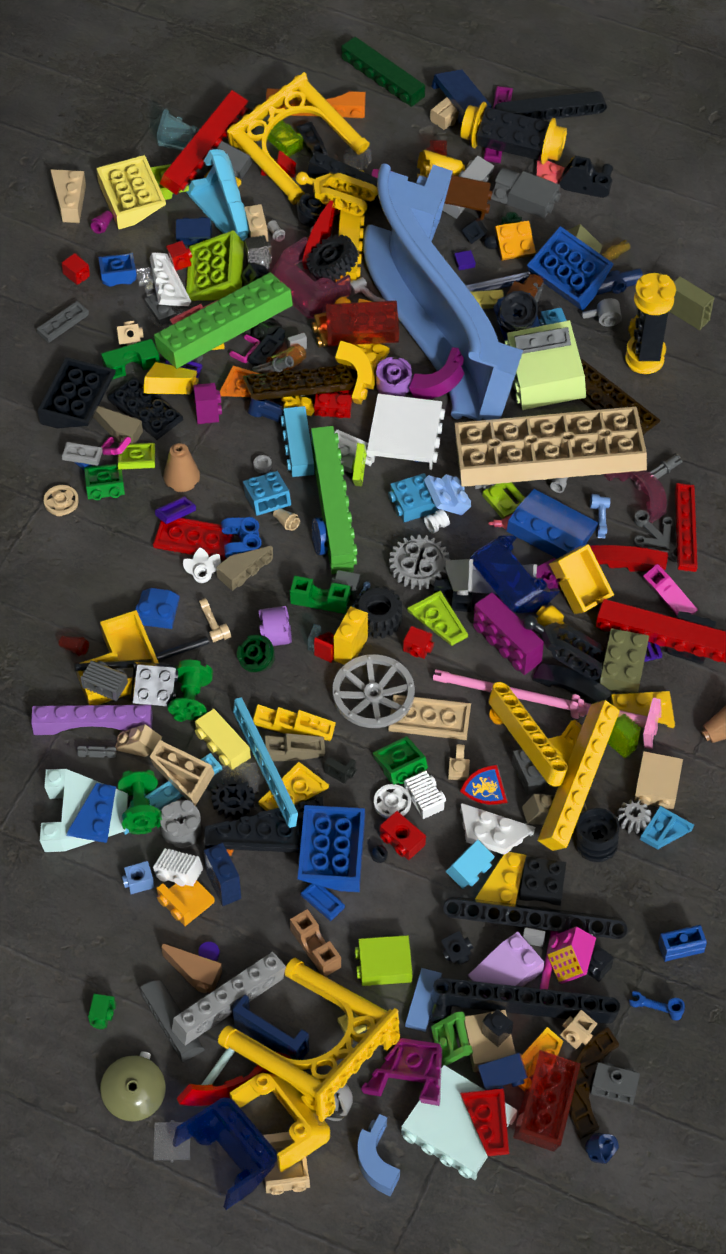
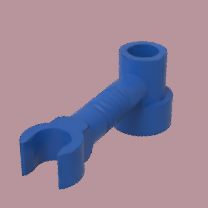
M633 991L632 996L639 1000H629V1004L632 1007L645 1006L661 1010L662 1012L669 1013L670 1018L676 1021L682 1018V1014L685 1011V1004L680 998H672L668 1004L648 999L641 995V993Z

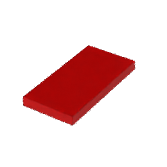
M179 518L165 524L161 520L153 547L194 555L199 548H202L209 557L219 554L221 560L224 561L227 559L224 546L232 543L234 534H224L221 525Z

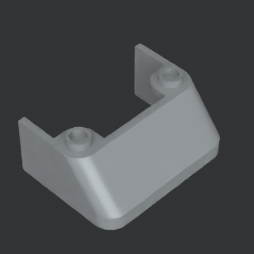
M473 559L446 560L445 569L452 589L457 591V595H468V592L487 594L493 592L494 594L507 595V599H518L519 596L536 594L537 564L505 565L473 562ZM509 566H514L520 572V580L514 590L505 588L498 590L487 579L489 572L506 575Z

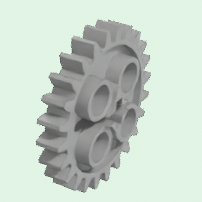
M411 535L409 541L403 538V543L398 541L397 547L393 546V552H390L389 559L390 572H393V578L398 577V583L404 581L405 587L411 584V589H413L417 585L418 589L421 590L424 585L426 589H429V584L434 586L435 580H442V577L446 578L445 563L446 560H450L449 552H446V547H441V542L435 543V538L428 540V535H426L424 539H421V536L418 535L417 539H415ZM421 550H424L422 554V559L420 561L418 574L415 575L417 565L419 564Z

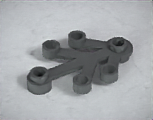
M638 510L634 516L635 524L639 527H644L654 538H645L641 535L636 536L634 546L643 548L645 545L665 547L668 551L664 552L668 553V558L677 564L676 531L674 534L676 547L670 542L673 519L671 517L663 518L662 527L664 530L662 534L649 522V513L645 510Z

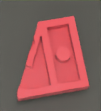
M537 160L536 176L559 184L565 167L550 161L542 165L541 161Z

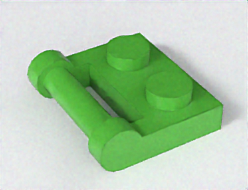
M456 1012L431 1026L434 1043H438L442 1047V1066H447L464 1056L473 1054L464 1024L466 1020L464 1012ZM454 1024H456V1027H457V1032H458L459 1041H460V1045H461L460 1048H458V1045H457V1040H456L455 1031H454V1027H453Z

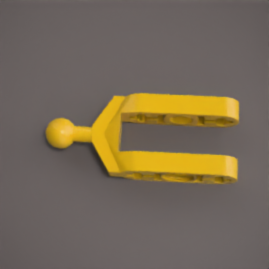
M299 172L296 176L298 184L313 186L315 198L319 199L323 204L327 205L332 200L335 209L356 216H362L367 210V204L364 200L373 201L378 195L375 185L341 173H328L316 179L310 178L306 172Z

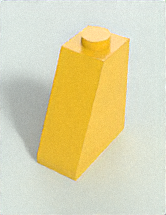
M155 362L145 376L144 393L191 394L194 390L193 385H197L199 381L196 378L197 371L182 367L176 369L172 365Z

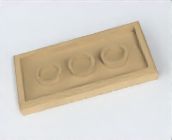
M393 695V702L403 705L407 696ZM414 697L409 712L398 722L389 725L388 731L467 740L471 703ZM391 708V714L395 713L396 710Z

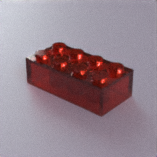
M397 301L326 304L328 346L339 345L340 341L353 345L399 342Z
M541 1050L538 1051L532 1060L513 1136L514 1139L553 1152L561 1146L580 1063Z

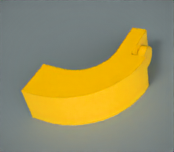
M340 341L335 358L338 363L351 366L357 370L358 378L352 399L354 403L361 405L362 401L367 397V388L374 389V370L368 357L360 348Z

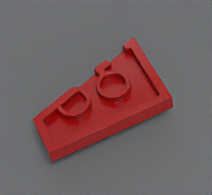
M504 1089L460 1093L487 1156L510 1154Z

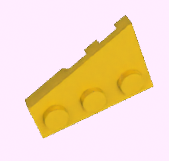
M300 762L282 778L294 805L329 789V784ZM271 790L259 800V805L266 811L279 808Z

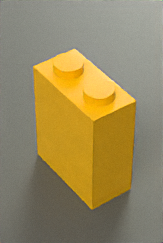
M350 606L334 635V661L345 665L358 657L368 639L367 612Z

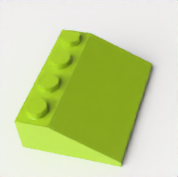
M234 230L189 246L192 254L190 259L192 266L188 267L186 292L191 301L220 300L242 288L241 275L243 273L244 242Z

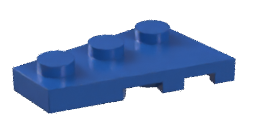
M96 783L66 836L107 843L116 786Z

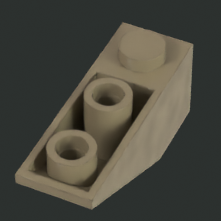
M98 406L93 416L118 443H121L125 437H130V444H136L143 433L141 420L123 415L120 412L111 411L103 406Z
M267 546L229 556L216 567L217 578L233 591L237 587L242 586L250 576L256 575L260 568L272 561L273 547Z
M532 795L522 806L527 824L544 825L555 795ZM585 802L580 815L588 810Z

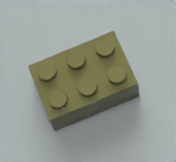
M611 628L600 684L613 692L623 694L638 693L649 636Z

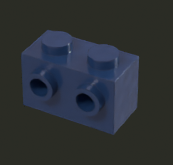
M210 218L176 219L177 242L183 241L184 245L187 246L212 238Z
M521 1053L478 1065L485 1090L504 1089L503 1085L510 1083L512 1087L524 1084V1079L528 1078Z

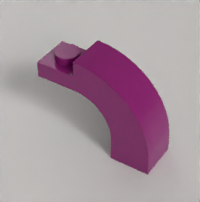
M452 347L446 364L439 371L432 374H414L409 386L414 398L432 399L440 397L458 385L464 376L461 367L464 357L459 348Z

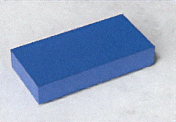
M311 883L301 892V896L330 921L345 908V904L323 886Z

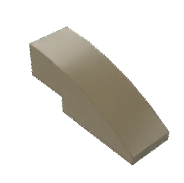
M286 733L284 737L264 736L263 738L272 761L305 760L325 755L324 737Z

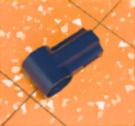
M251 398L247 412L254 417L263 416L280 423L281 416L284 415V408L281 405L268 401V399L254 400Z

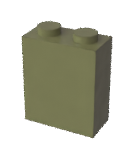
M679 277L676 281H673L676 286V294L674 296V305L669 312L696 329L701 330L710 321L714 297L684 278Z

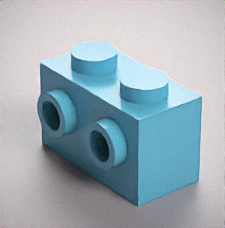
M476 840L445 872L462 889L468 884L473 886L480 879L477 875L481 871L485 873L492 866L490 862L495 856L479 840Z

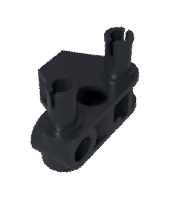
M575 155L570 158V162L563 170L559 183L560 187L566 191L600 198L607 197L610 194L612 178L610 176L613 166L604 164L601 173L595 171L590 158Z

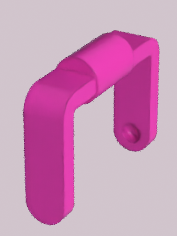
M246 334L244 339L255 344L248 351L247 355L244 357L234 351L229 353L231 357L243 363L248 362L249 356L260 344L258 339Z
M109 437L101 446L103 455L121 454L130 444L131 438L125 437L117 448H110L114 443V438Z

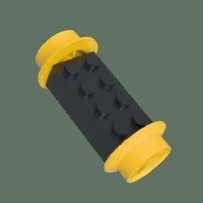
M484 101L479 107L472 105L467 107L461 127V138L471 140L472 148L481 146L539 160L542 165L548 159L560 160L567 135V128L557 126L555 118L548 122L487 107V103Z

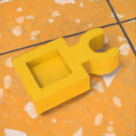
M302 396L282 398V401L285 402L283 408L305 406L308 416H312L314 413L312 399Z

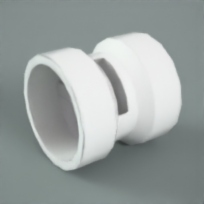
M441 509L437 510L434 515L424 517V523L431 533L439 531L441 527L445 528L450 525L447 514Z

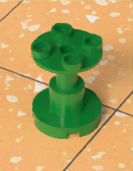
M183 660L179 662L178 666L175 665L176 670H178L177 681L182 683L181 691L184 693L183 698L174 699L168 704V711L174 715L176 721H196L207 713L206 707L196 701L195 696L200 693L201 687L210 684L212 681L213 670L209 665L206 664V667H204L197 660Z
M151 770L144 772L126 771L118 781V789L128 793V796H133L130 808L123 812L121 816L123 829H129V833L147 834L152 832V828L157 826L158 829L161 826V811L157 807L151 806L150 800L145 798V794L152 792L158 785V780Z

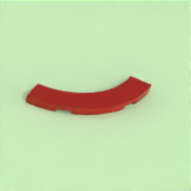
M276 1052L281 1056L291 1059L289 1055ZM258 1065L249 1075L244 1078L241 1075L224 1082L225 1085L189 1084L176 1099L179 1104L187 1106H208L231 1100L230 1092L258 1074L271 1072Z

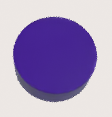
M205 942L199 947L198 954L201 957L217 961L219 958V948L213 942Z

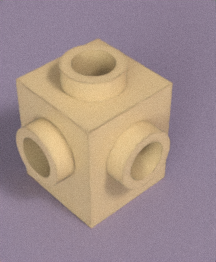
M134 321L124 322V326L117 327L119 344L127 343V346L141 342L140 338H144L142 327L134 324ZM128 331L134 332L133 337L127 335Z
M580 1010L574 1018L570 1016L562 1026L565 1029L560 1036L577 1049L581 1043L586 1045L593 1037L591 1032L597 1023Z

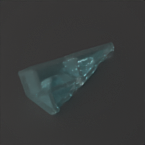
M164 109L157 131L158 146L183 150L200 129L194 125L189 126L182 122V118L179 116L175 118L168 114L169 111L167 109Z

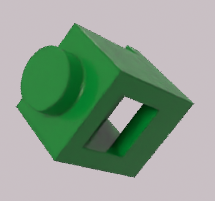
M100 994L93 995L88 1016L90 1026L96 1029L107 1028L108 1021H112L114 1009H116L115 997Z

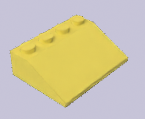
M145 155L96 168L98 183L118 229L136 225L166 205V201Z

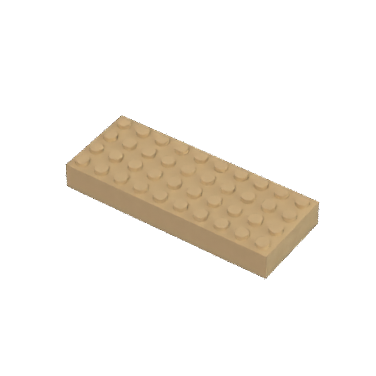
M637 407L455 423V438L462 487L647 470V452Z

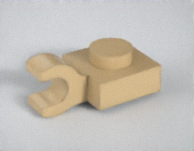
M457 744L456 759L450 758L449 780L466 781L469 777L470 760L464 759L465 745Z

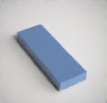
M421 968L405 1027L426 1032L433 1006L430 995L434 982L442 977V973Z

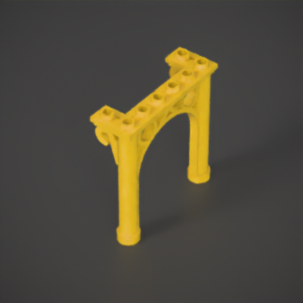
M305 72L295 76L292 82L282 86L280 91L275 95L269 96L267 101L257 105L254 111L244 115L237 124L231 125L227 130L229 145L236 149L239 148L240 151L248 154L288 196V200L293 205L297 204L305 192L274 161L266 147L269 133L279 121L297 113H312L324 119L357 155L365 152L370 145L308 82ZM292 99L295 101L302 100L299 106H290L288 104ZM285 103V108L277 109ZM268 115H270L269 119L267 120V121H268V125H267L266 122L263 121V119H264L265 117H267ZM257 126L264 127L263 134L254 135L251 131ZM262 140V149L254 141Z
M293 958L285 968V976L333 1002L345 1012L348 1019V1027L342 1040L329 1052L307 1060H293L281 1056L230 1025L221 1031L218 1044L226 1049L234 1050L290 1083L303 1094L301 1098L304 1104L310 1109L315 1110L319 1121L323 1122L327 1116H331L335 1111L334 1094L339 1088L345 1086L352 1074L358 1072L361 1064L372 1056L374 1050L379 1045H383L384 1050L387 1051L399 1041L398 1009L394 1008L393 1010L389 1009L386 1011L305 966L301 960ZM352 1011L359 1017L353 1018ZM360 1025H367V1031L362 1034L356 1033L354 1028ZM353 1040L359 1042L354 1048L352 1047ZM339 1059H343V1060L340 1062V1064L337 1065V1061H338ZM328 1065L332 1067L329 1073L325 1075H320L316 1072L317 1067ZM311 1069V1075L303 1070Z

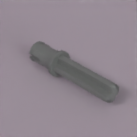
M291 356L275 358L271 362L254 366L252 370L260 374L275 371L281 372L285 368L292 367L294 360Z
M675 453L666 461H661L660 465L634 482V486L638 490H642L664 474H669L670 470L682 464L681 457Z

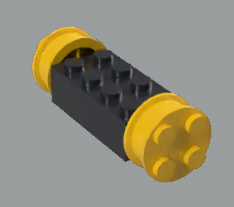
M660 273L643 275L638 279L635 287L634 303L637 307V316L639 318H636L634 336L627 343L625 360L632 371L641 374L657 372L664 364L666 353L664 336L668 311L674 305L676 286L668 275Z

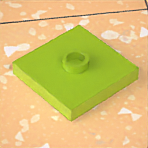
M155 443L129 444L118 455V469L155 468Z
M357 443L356 457L352 461V470H354L352 480L355 486H362L367 450L365 445Z

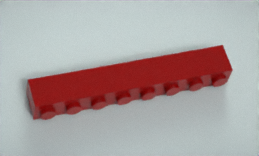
M231 90L166 170L160 184L175 195L181 190L184 191L189 179L193 180L197 174V169L201 170L204 166V159L208 152L215 147L217 148L221 141H223L222 138L228 136L227 130L229 127L237 124L240 120L239 117H243L246 114L248 100Z
M603 599L597 617L596 628H600L603 631H611L612 628L648 635V642L659 646L671 647L680 652L685 651L698 657H707L717 662L726 663L725 631Z

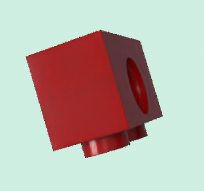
M398 811L380 825V838L384 843L393 846L396 853L401 857L404 856L410 860L426 845V835ZM403 835L405 838H398L397 836Z

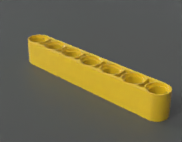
M502 682L494 683L488 701L545 781L552 786L562 785L568 769L566 762L510 687Z

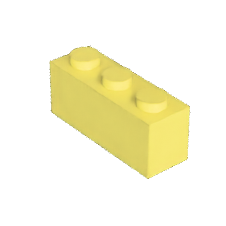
M212 709L195 721L196 735L200 740L204 739L209 750L219 756V760L224 766L234 770L251 758L250 747L215 709Z

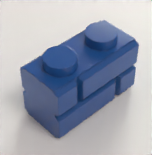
M701 925L661 933L658 942L664 962L704 953L707 944Z

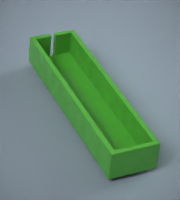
M270 272L154 334L157 351L177 369L293 306L291 289Z
M333 426L311 428V447L322 519L327 529L328 540L326 544L332 575L337 574L338 570L354 572V565L357 564V546L354 544L353 527L351 528L352 516L351 511L348 509L349 498L348 495L346 496V480L343 479L344 468L340 460L341 450L338 448V433H334Z

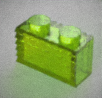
M283 120L273 127L267 138L269 142L288 157L303 149V137L301 134L296 133L291 125L286 124Z
M626 714L617 717L608 744L624 759L637 749L641 727H638V724H635Z

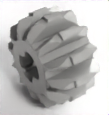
M630 799L628 804L623 802L621 808L617 811V818L621 824V829L627 828L628 833L632 830L636 834L640 830L645 831L651 821V812L647 810V804L640 805V800L634 803Z

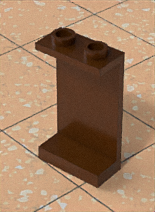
M452 175L445 204L481 211L480 220H484L485 214H488L490 204L487 202L491 200L492 190H490L491 183Z

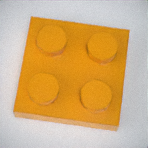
M529 221L495 226L501 261L534 256L536 254Z

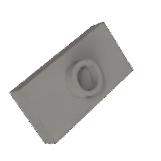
M67 442L62 454V460L98 466L103 450L102 447Z

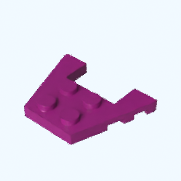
M401 1038L385 1057V1063L380 1069L377 1068L373 1072L372 1079L368 1084L364 1083L361 1088L364 1094L381 1096L388 1078L425 1083L419 1097L421 1103L439 1106L441 1099V1045Z

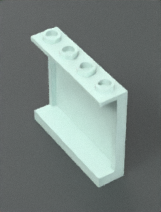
M443 1065L441 1068L440 1105L424 1104L419 1100L402 1125L401 1135H403L407 1142L411 1144L416 1143L421 1146V1149L426 1154H433L440 1158L444 1165L456 1168L463 1177L476 1180L477 1173L488 1156L460 1093L485 1090ZM505 1103L508 1127L509 1124L512 1125L515 1121L517 1109Z

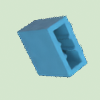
M278 471L269 472L265 475L243 481L245 496L256 516L291 506L289 489Z
M425 473L390 484L389 499L391 502H394L396 514L398 517L401 516L403 522L433 514L438 510L425 484Z

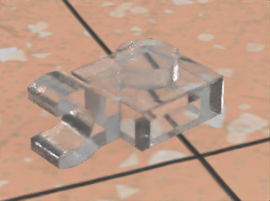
M152 267L136 269L139 287L145 286L147 297L154 295L152 284L155 283Z

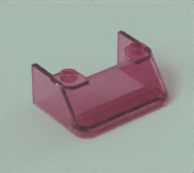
M304 237L282 252L271 273L291 289L293 306L307 318H314V315L324 313L333 307L339 298L350 295V276L346 275L336 283L329 278H320L314 282L296 266V264L303 260L307 244V238Z

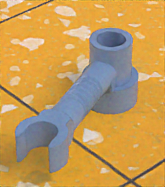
M591 494L590 509H598V538L605 539V534H607L606 508L610 507V497Z

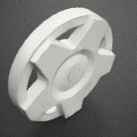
M388 784L381 787L375 793L374 808L384 818L388 819L393 813L403 810L400 814L404 816L410 810L411 796L400 785ZM388 789H395V790H394L393 792H391V793L388 792V791H386V790H388ZM403 793L406 795L408 800L402 798ZM379 797L382 801L377 804V799Z

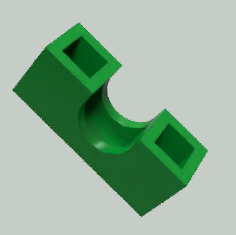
M152 339L101 354L103 367L116 370L113 379L126 376L125 366L128 363L136 362L141 365L143 370L152 368L155 362L160 363L159 354Z
M294 576L290 590V601L294 605L346 614L350 602V586L331 583L330 589L324 590L317 588L313 584V579Z

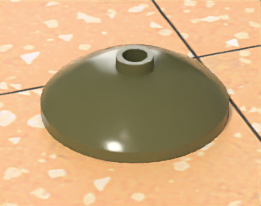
M126 1056L116 1060L105 1071L101 1081V1097L105 1107L112 1115L124 1121H140L150 1117L159 1109L165 1096V1080L161 1070L151 1060L141 1056ZM131 1083H135L137 1085V1089L135 1091L129 1090V1085Z

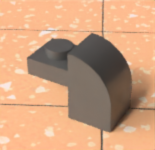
M502 168L495 180L496 185L491 199L508 205V193L521 174Z

